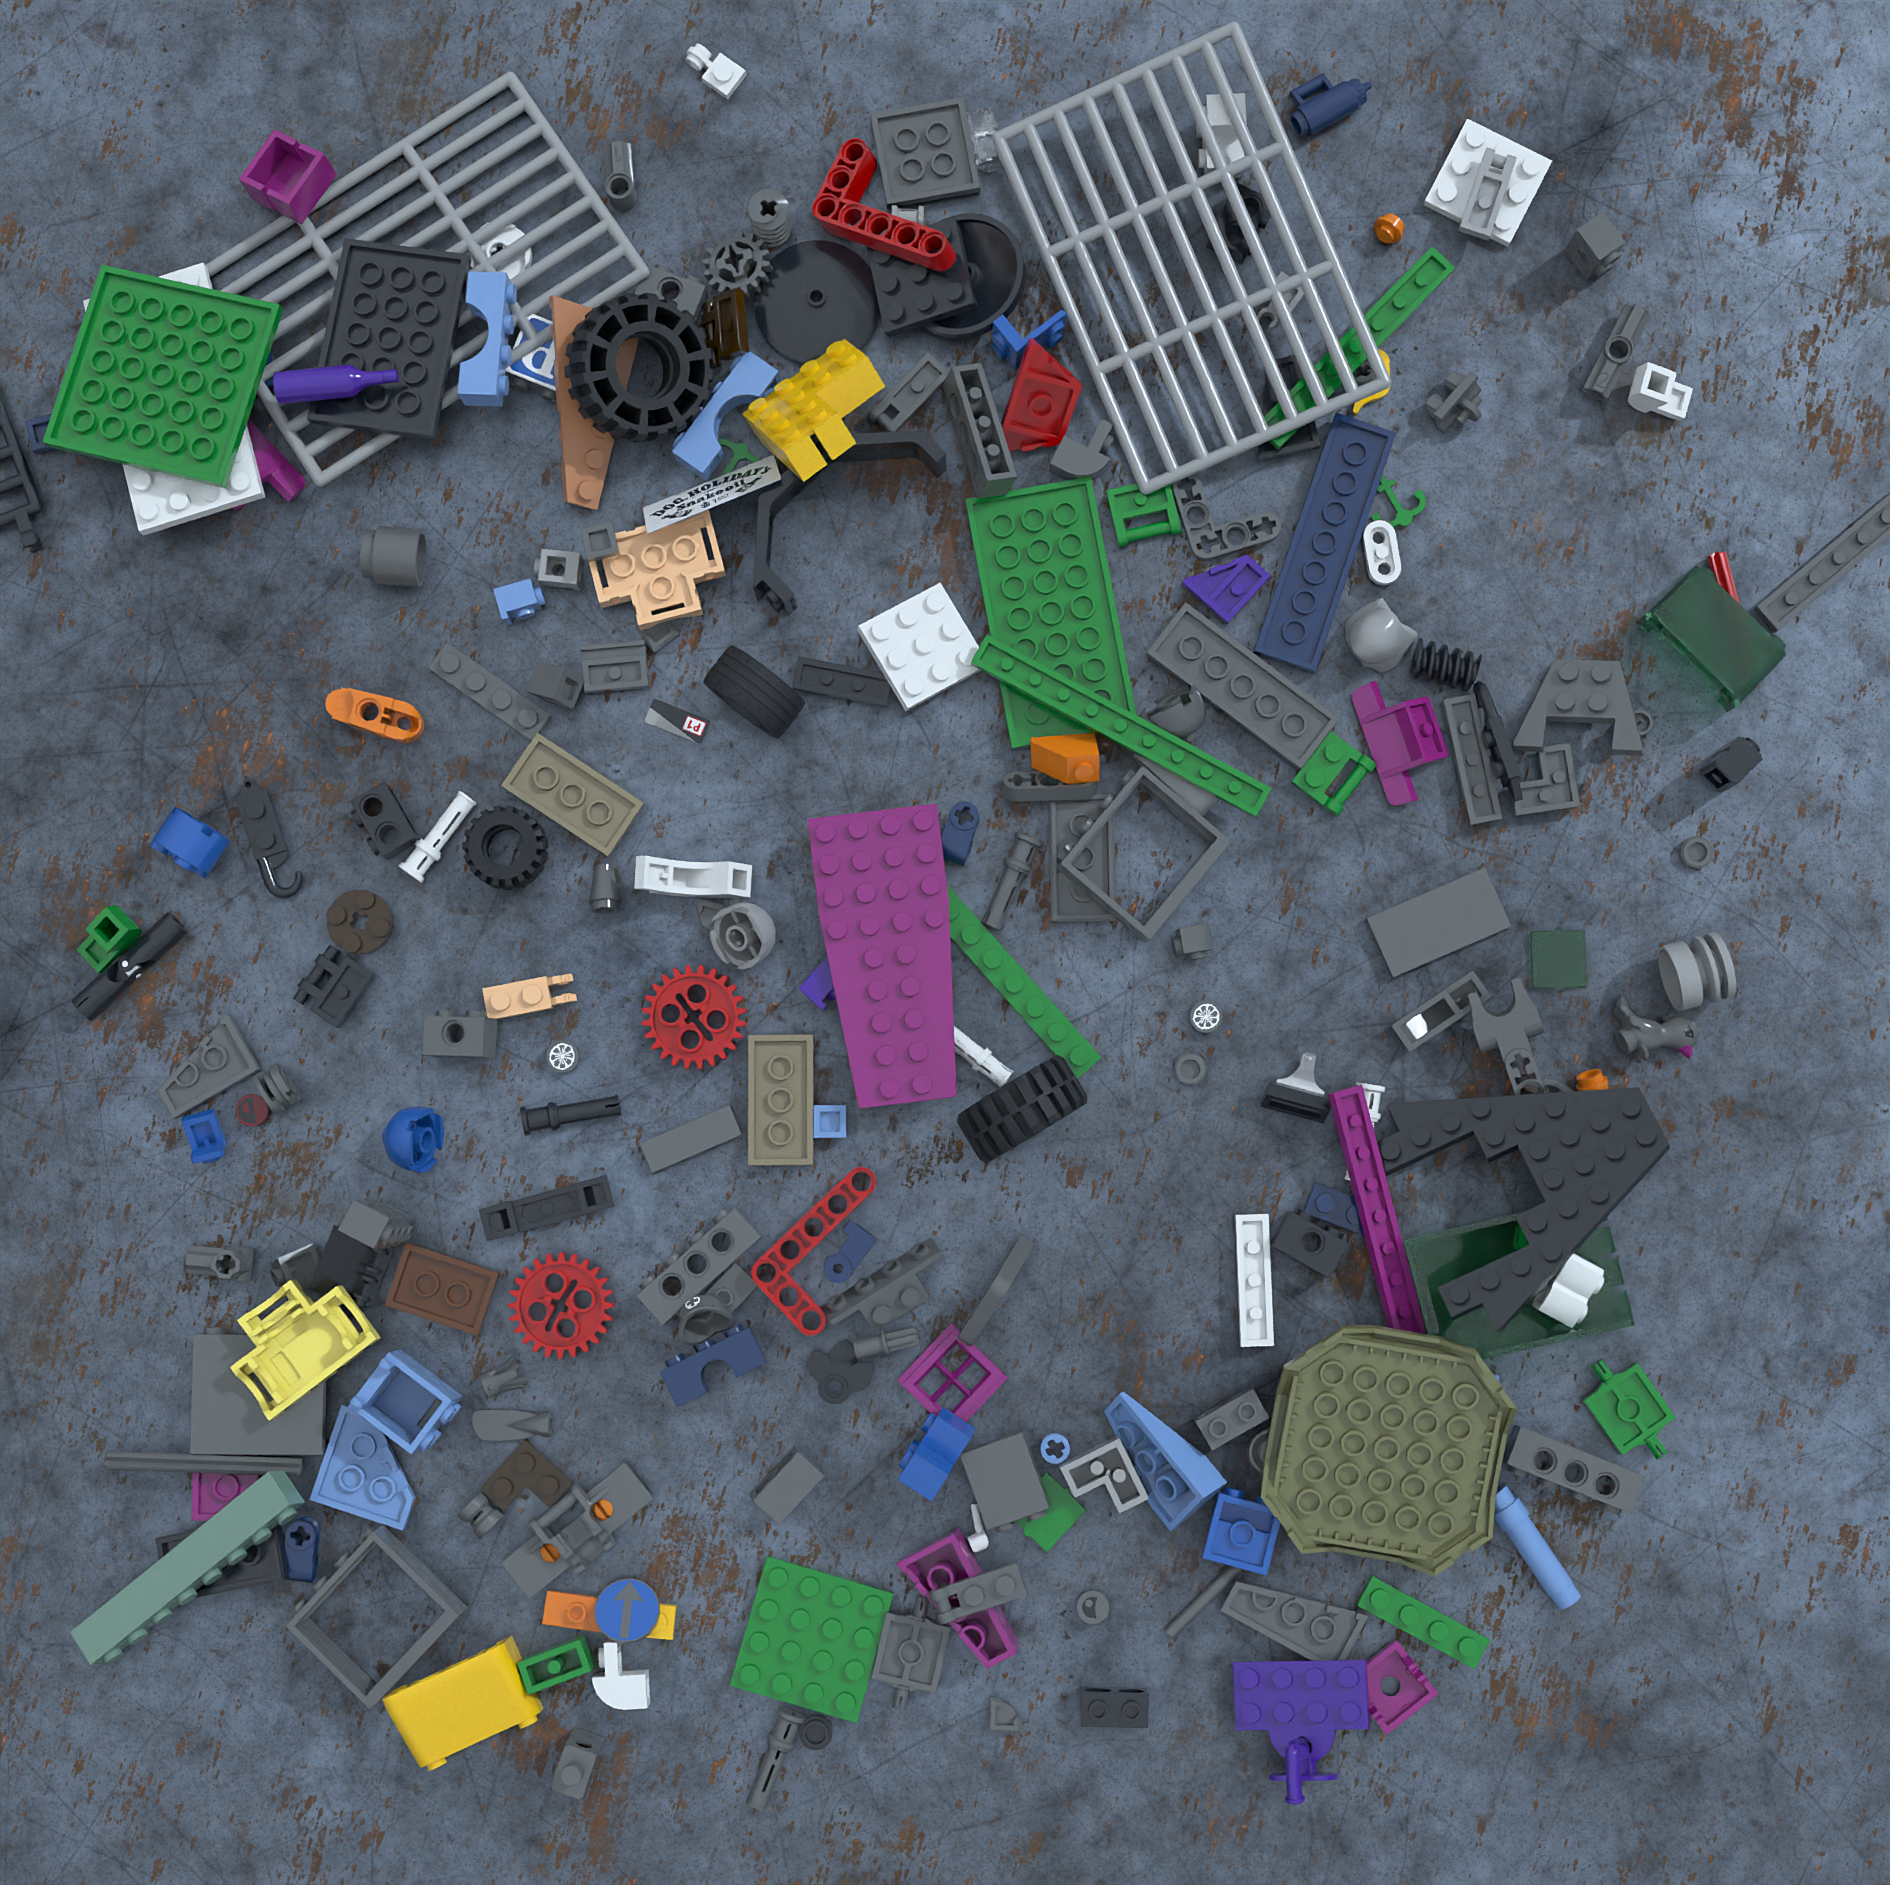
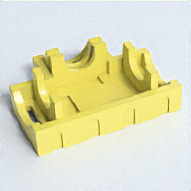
M296 1279L290 1280L269 1299L237 1320L256 1348L230 1368L254 1394L269 1421L279 1417L286 1408L296 1404L309 1394L311 1389L321 1385L338 1372L337 1369L347 1365L364 1352L366 1347L373 1345L381 1339L343 1286H336L313 1303L310 1297H307L302 1291L303 1288ZM283 1297H288L289 1300L266 1318L263 1320L259 1318L263 1312ZM344 1303L362 1327L363 1332H358L340 1305ZM252 1372L256 1374L274 1400L270 1402L250 1375Z

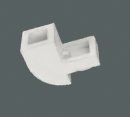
M1647 362L1636 368L1628 403L1643 413L1653 411L1680 421L1685 419L1693 388L1674 382L1676 372Z
M607 1639L604 1642V1648H599L598 1655L599 1667L605 1668V1672L596 1673L592 1677L597 1695L603 1702L613 1708L622 1710L648 1708L650 1704L649 1669L622 1671L621 1643Z

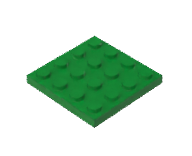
M768 1555L730 1686L857 1723L879 1647L886 1612H889L894 1592Z

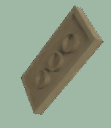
M536 733L501 785L504 789L607 857L612 855L645 806L642 801L539 733Z
M813 1034L748 1035L749 1166L814 1165Z

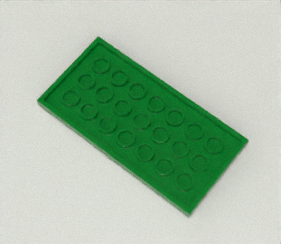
M1091 477L1011 490L1006 495L965 499L990 636L1137 715ZM999 680L1012 750L1030 747V738L1081 733L1098 734Z

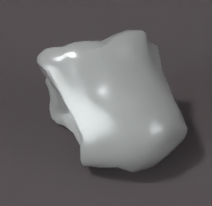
M1378 598L1374 602L1365 605L1345 622V640L1350 652L1361 661L1364 668L1369 667L1379 673L1386 672L1395 667L1404 655L1409 652L1418 637L1416 631L1400 623L1398 617L1391 611L1383 598Z

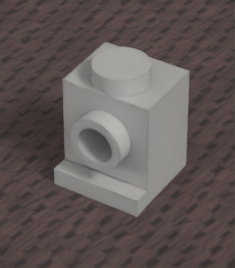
M542 549L541 558L535 559L534 577H538L541 586L570 588L580 591L584 559L580 552ZM557 567L565 568L562 576L554 575V570Z

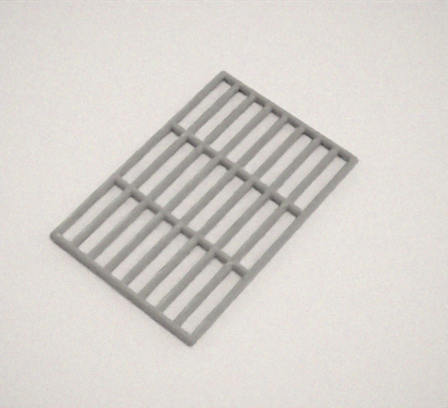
M1230 22L1009 125L992 135L994 146L1142 494L1147 495L1390 387V376L1238 22ZM1230 37L1275 140V143L1258 151L1213 45ZM1199 51L1202 52L1245 154V157L1230 164L1226 162L1183 60ZM1169 65L1174 70L1216 169L1199 178L1196 175L1154 76V72ZM1141 78L1186 184L1169 192L1124 86ZM1111 92L1156 195V198L1138 205L1094 101ZM1081 106L1085 110L1127 210L1110 219L1065 115ZM1051 120L1055 122L1097 222V225L1081 232L1077 227L1036 127ZM1023 133L1068 238L1053 245H1050L1007 143L1008 140ZM1281 155L1326 260L1310 268L1306 266L1263 165V162ZM1250 168L1295 271V275L1277 282L1233 176ZM1220 182L1266 287L1250 295H1247L1203 191ZM1189 196H1192L1236 300L1219 309L1174 206V203ZM1161 209L1206 315L1191 322H1188L1144 219L1145 216ZM1130 223L1134 226L1176 325L1175 329L1160 336L1157 333L1115 233V230ZM1102 236L1147 340L1129 349L1085 246L1086 243ZM1071 250H1074L1117 352V355L1102 362H1099L1056 260V257ZM1329 273L1333 276L1376 377L1375 380L1359 387L1313 280ZM1300 286L1346 393L1330 400L1325 395L1283 296L1284 293ZM1269 300L1273 303L1316 405L1301 413H1297L1253 307ZM1240 313L1286 418L1269 427L1223 322ZM1209 327L1213 329L1256 433L1240 440L1237 439L1193 335ZM1180 340L1184 344L1226 446L1211 453H1208L1164 349V347ZM1151 353L1197 458L1181 466H1178L1134 362ZM1122 366L1167 471L1150 480L1105 374Z
M509 71L331 184L311 213L401 155H404L412 168L318 228L314 227L309 217L306 218L303 224L297 222L305 234L304 237L219 291L238 295L311 247L314 248L321 261L260 300L278 304L328 271L336 281L343 247L332 253L324 239L420 179L428 191L426 194L361 234L355 240L375 242L436 203L444 217L400 245L420 248L452 227L461 241L446 251L462 254L469 252L477 266L469 271L497 272L495 269L592 208L600 222L510 279L512 284L516 285L517 290L606 233H609L617 244V247L522 308L517 301L515 304H511L510 315L514 317V328L518 326L527 340L511 350V364L506 365V368L552 339L551 326H553V323L537 332L527 318L549 306L550 296L562 298L625 257L634 271L582 304L590 308H596L606 301L617 298L648 278L650 270L516 74ZM509 87L518 99L517 101L423 161L414 149L415 146ZM526 111L534 123L532 126L438 185L430 171ZM541 135L550 146L549 150L457 209H454L446 197L448 194ZM559 159L567 171L566 174L471 234L462 220ZM576 184L584 196L583 198L487 258L479 244L571 185ZM284 215L207 263L206 267L208 268L209 276L212 277L292 226L296 221ZM334 287L281 320L274 341L331 305ZM469 307L461 311L458 328L477 317L471 313ZM326 327L266 365L257 391L258 397L318 487L325 486L401 437L399 435L381 433L323 471L320 469L313 457L355 431V429L335 427L305 446L297 432L310 424L307 420L309 409L289 421L281 409V406L285 404L277 402L276 396L272 395L265 382L272 378L275 372L283 371L322 346ZM489 329L453 351L450 369L485 346ZM458 384L444 393L441 410L460 399Z

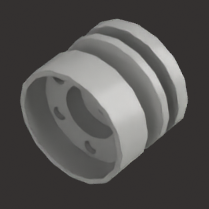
M1717 932L1704 935V938L1701 936L1692 938L1690 948L1683 940L1659 947L1658 965L1662 983L1669 1001L1678 1012L1701 1006L1703 994L1710 1003L1719 1001L1720 997L1727 999L1735 996L1736 977L1734 966L1727 946Z

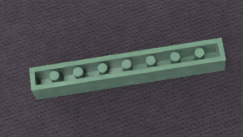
M268 1471L74 1628L70 1633L89 1664L105 1663L109 1665L123 1656L122 1650L129 1644L134 1645L148 1635L146 1630L154 1624L159 1625L168 1620L173 1615L172 1609L179 1604L184 1605L198 1595L196 1592L198 1588L203 1584L209 1585L222 1576L221 1570L228 1564L234 1565L247 1556L246 1550L249 1547L267 1540L272 1535L271 1529L278 1524L283 1525L292 1520L297 1515L296 1509L305 1502L285 1471Z

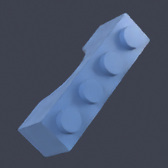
M468 271L466 303L473 315L488 323L489 330L483 349L475 357L460 363L458 395L463 404L467 406L503 407V396H507L509 392L508 376H505L506 365H510L512 359L508 337L509 334L514 332V317L510 314L511 304H515L517 300V289L506 272Z
M750 351L744 354L743 357L739 356L734 360L729 370V376L724 382L720 381L711 392V400L705 408L700 407L701 413L692 421L693 424L687 432L680 433L673 443L674 449L672 453L676 461L706 482L726 457L718 442V431L723 418L736 407L751 404L758 398H764L774 391L775 386L782 381L778 370Z

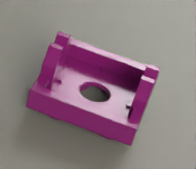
M1396 1639L1367 1661L1369 1713L1386 1735L1438 1695L1426 1676ZM1393 1676L1400 1683L1399 1691L1393 1696H1387L1381 1691V1682L1385 1677Z

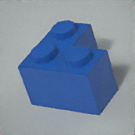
M944 1407L941 1408L937 1416L930 1413L921 1428L925 1432L920 1442L915 1439L912 1441L898 1465L903 1469L898 1480L932 1501L976 1428Z

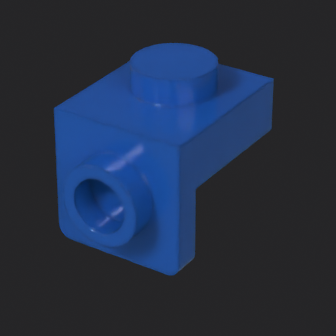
M215 1108L182 1118V1125L192 1149L190 1156L192 1163L202 1162L209 1164L219 1160L225 1153L227 1140Z

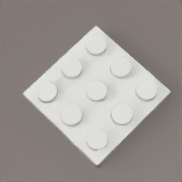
M1467 119L1423 205L1461 223L1486 147L1496 150V154L1505 157L1507 154L1515 156L1517 159L1490 236L1491 239L1508 247L1552 160ZM1490 166L1489 171L1497 174H1501L1502 170L1493 166Z
M941 583L866 621L857 628V631L905 711L981 671L971 665V661L979 646Z

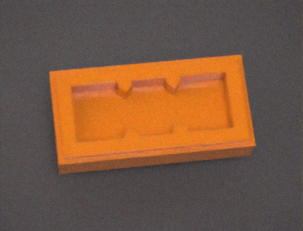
M547 1590L542 1624L601 1633L595 1622L594 1613L598 1597Z

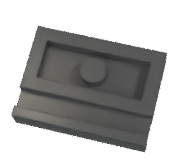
M645 640L580 646L583 679H585L583 685L586 694L649 688Z

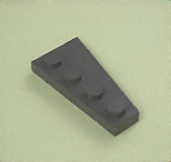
M1234 1580L1220 1607V1611L1311 1661L1346 1660L1368 1618V1615L1365 1613Z

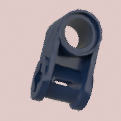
M962 801L955 804L950 811L945 827L941 831L944 860L960 866L965 865L972 847L974 834L979 824L978 810L970 802ZM965 809L970 810L969 814L973 821H966L964 825H960V820L956 814L963 813Z
M302 1516L296 1519L286 1530L284 1545L290 1578L284 1580L314 1583L318 1568L321 1528L318 1521L313 1517ZM302 1526L305 1527V1533L310 1534L305 1540H302L300 1533H296Z

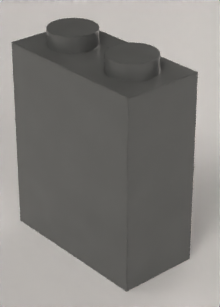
M1024 1429L962 1451L960 1457L987 1530L995 1528L996 1532H1002L1014 1527V1521L1026 1517L1027 1521H1033L1046 1515L1045 1510L1049 1509L1051 1502Z

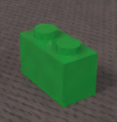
M585 1634L525 1656L517 1663L528 1695L588 1673L596 1666Z

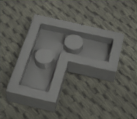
M1570 743L1545 746L1544 752H1536L1540 780L1520 782L1523 800L1515 802L1511 796L1514 817L1580 807Z

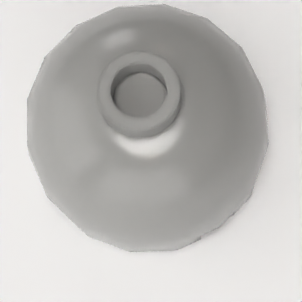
M741 902L721 909L713 917L712 922L715 920L714 930L710 931V939L715 952L725 963L732 962L739 966L737 967L738 969L751 968L759 964L771 953L776 940V928L773 919L760 906Z

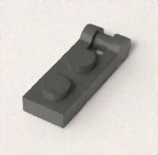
M927 352L870 411L867 419L873 424H879L884 429L883 432H899L916 412L942 387L949 371ZM891 407L898 413L893 420L886 415V412Z
M1017 1561L929 1591L932 1602H936L939 1611L936 1614L939 1624H945L957 1618L1028 1595V1590ZM957 1594L960 1605L951 1608L948 1597Z

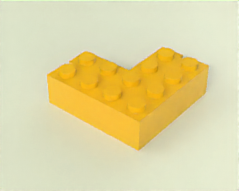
M846 339L831 344L826 349V353L816 360L805 363L796 375L779 382L770 394L753 401L749 405L748 410L742 413L761 444L804 482L827 465L810 436L815 434L830 459H836L856 444L842 418L883 389L885 384L867 355L855 348Z

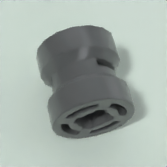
M482 1492L457 1515L464 1523H470L473 1527V1533L479 1539L484 1537L504 1517L498 1509H493L488 1504V1498ZM481 1511H483V1513L477 1518L476 1516H477Z

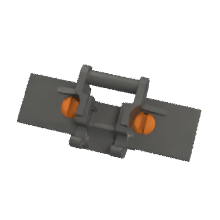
M626 1462L588 1493H585L575 1483L570 1487L571 1491L538 1518L533 1517L529 1520V1524L536 1535L501 1562L502 1566L528 1599L532 1598L572 1564L576 1574L581 1575L588 1569L590 1562L604 1551L609 1552L616 1546V1541L611 1533L654 1499ZM580 1502L585 1508V1512L557 1535H553L547 1527Z

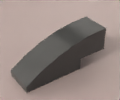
M1472 970L1391 1026L1408 1051L1411 1052L1470 1012L1467 992L1476 989L1482 1003L1490 999L1491 995L1474 970Z

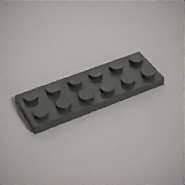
M1186 602L1146 653L1149 658L1189 688L1192 687V684L1196 685L1205 700L1298 770H1301L1339 720L1337 715Z

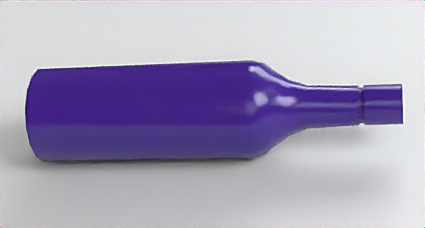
M353 365L275 372L273 377L274 392L279 404L353 397L368 386L399 382L397 369L366 372Z

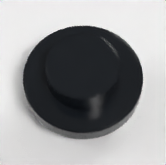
M817 1715L805 1719L799 1730L801 1742L812 1750H820L830 1743L833 1734L830 1722L826 1718Z

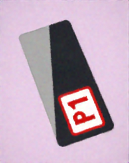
M653 699L645 718V722L698 744L702 743L710 721L657 699Z

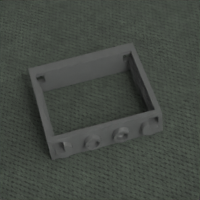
M1141 766L1136 772L1130 769L1119 782L1122 789L1116 796L1110 793L1098 807L1102 812L1094 821L1090 817L1078 830V833L1082 836L1075 845L1068 842L1057 855L1061 861L1056 868L1145 943L1153 937L1231 843V840L1144 766ZM1138 784L1209 844L1143 924L1137 921L1072 865Z
M384 1525L375 1531L369 1528L355 1542L359 1546L352 1555L347 1551L334 1564L337 1571L330 1578L325 1575L311 1589L315 1595L308 1602L302 1599L290 1612L294 1617L286 1625L370 1710L386 1696L468 1608ZM378 1545L445 1612L376 1684L310 1617Z

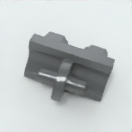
M1452 371L1444 382V388L1451 393L1450 396L1445 400L1434 394L1425 403L1426 412L1435 419L1437 429L1444 434L1455 421L1463 425L1467 419L1476 422L1482 416L1477 408L1483 401L1478 396L1481 388L1476 382L1478 376L1470 371L1465 376Z

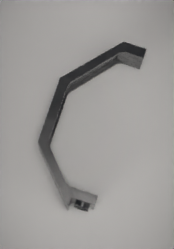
M925 431L852 433L851 435L856 444L834 460L830 459L822 444L818 441L815 446L827 463L825 467L804 482L788 468L781 475V480L772 483L759 495L753 590L757 602L766 595L767 598L765 599L778 613L783 610L788 616L798 608L795 604L794 593L770 569L773 527L776 516L831 465L839 462L915 458L921 461L938 478L947 470L946 453Z

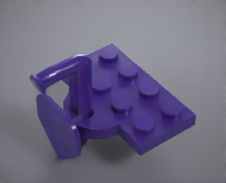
M1367 1660L1233 1662L1235 1730L1269 1731L1272 1745L1278 1754L1285 1758L1286 1773L1270 1774L1269 1780L1286 1781L1287 1796L1285 1797V1802L1296 1805L1305 1801V1796L1302 1795L1301 1781L1339 1779V1773L1318 1772L1316 1761L1329 1753L1335 1743L1337 1730L1370 1729Z

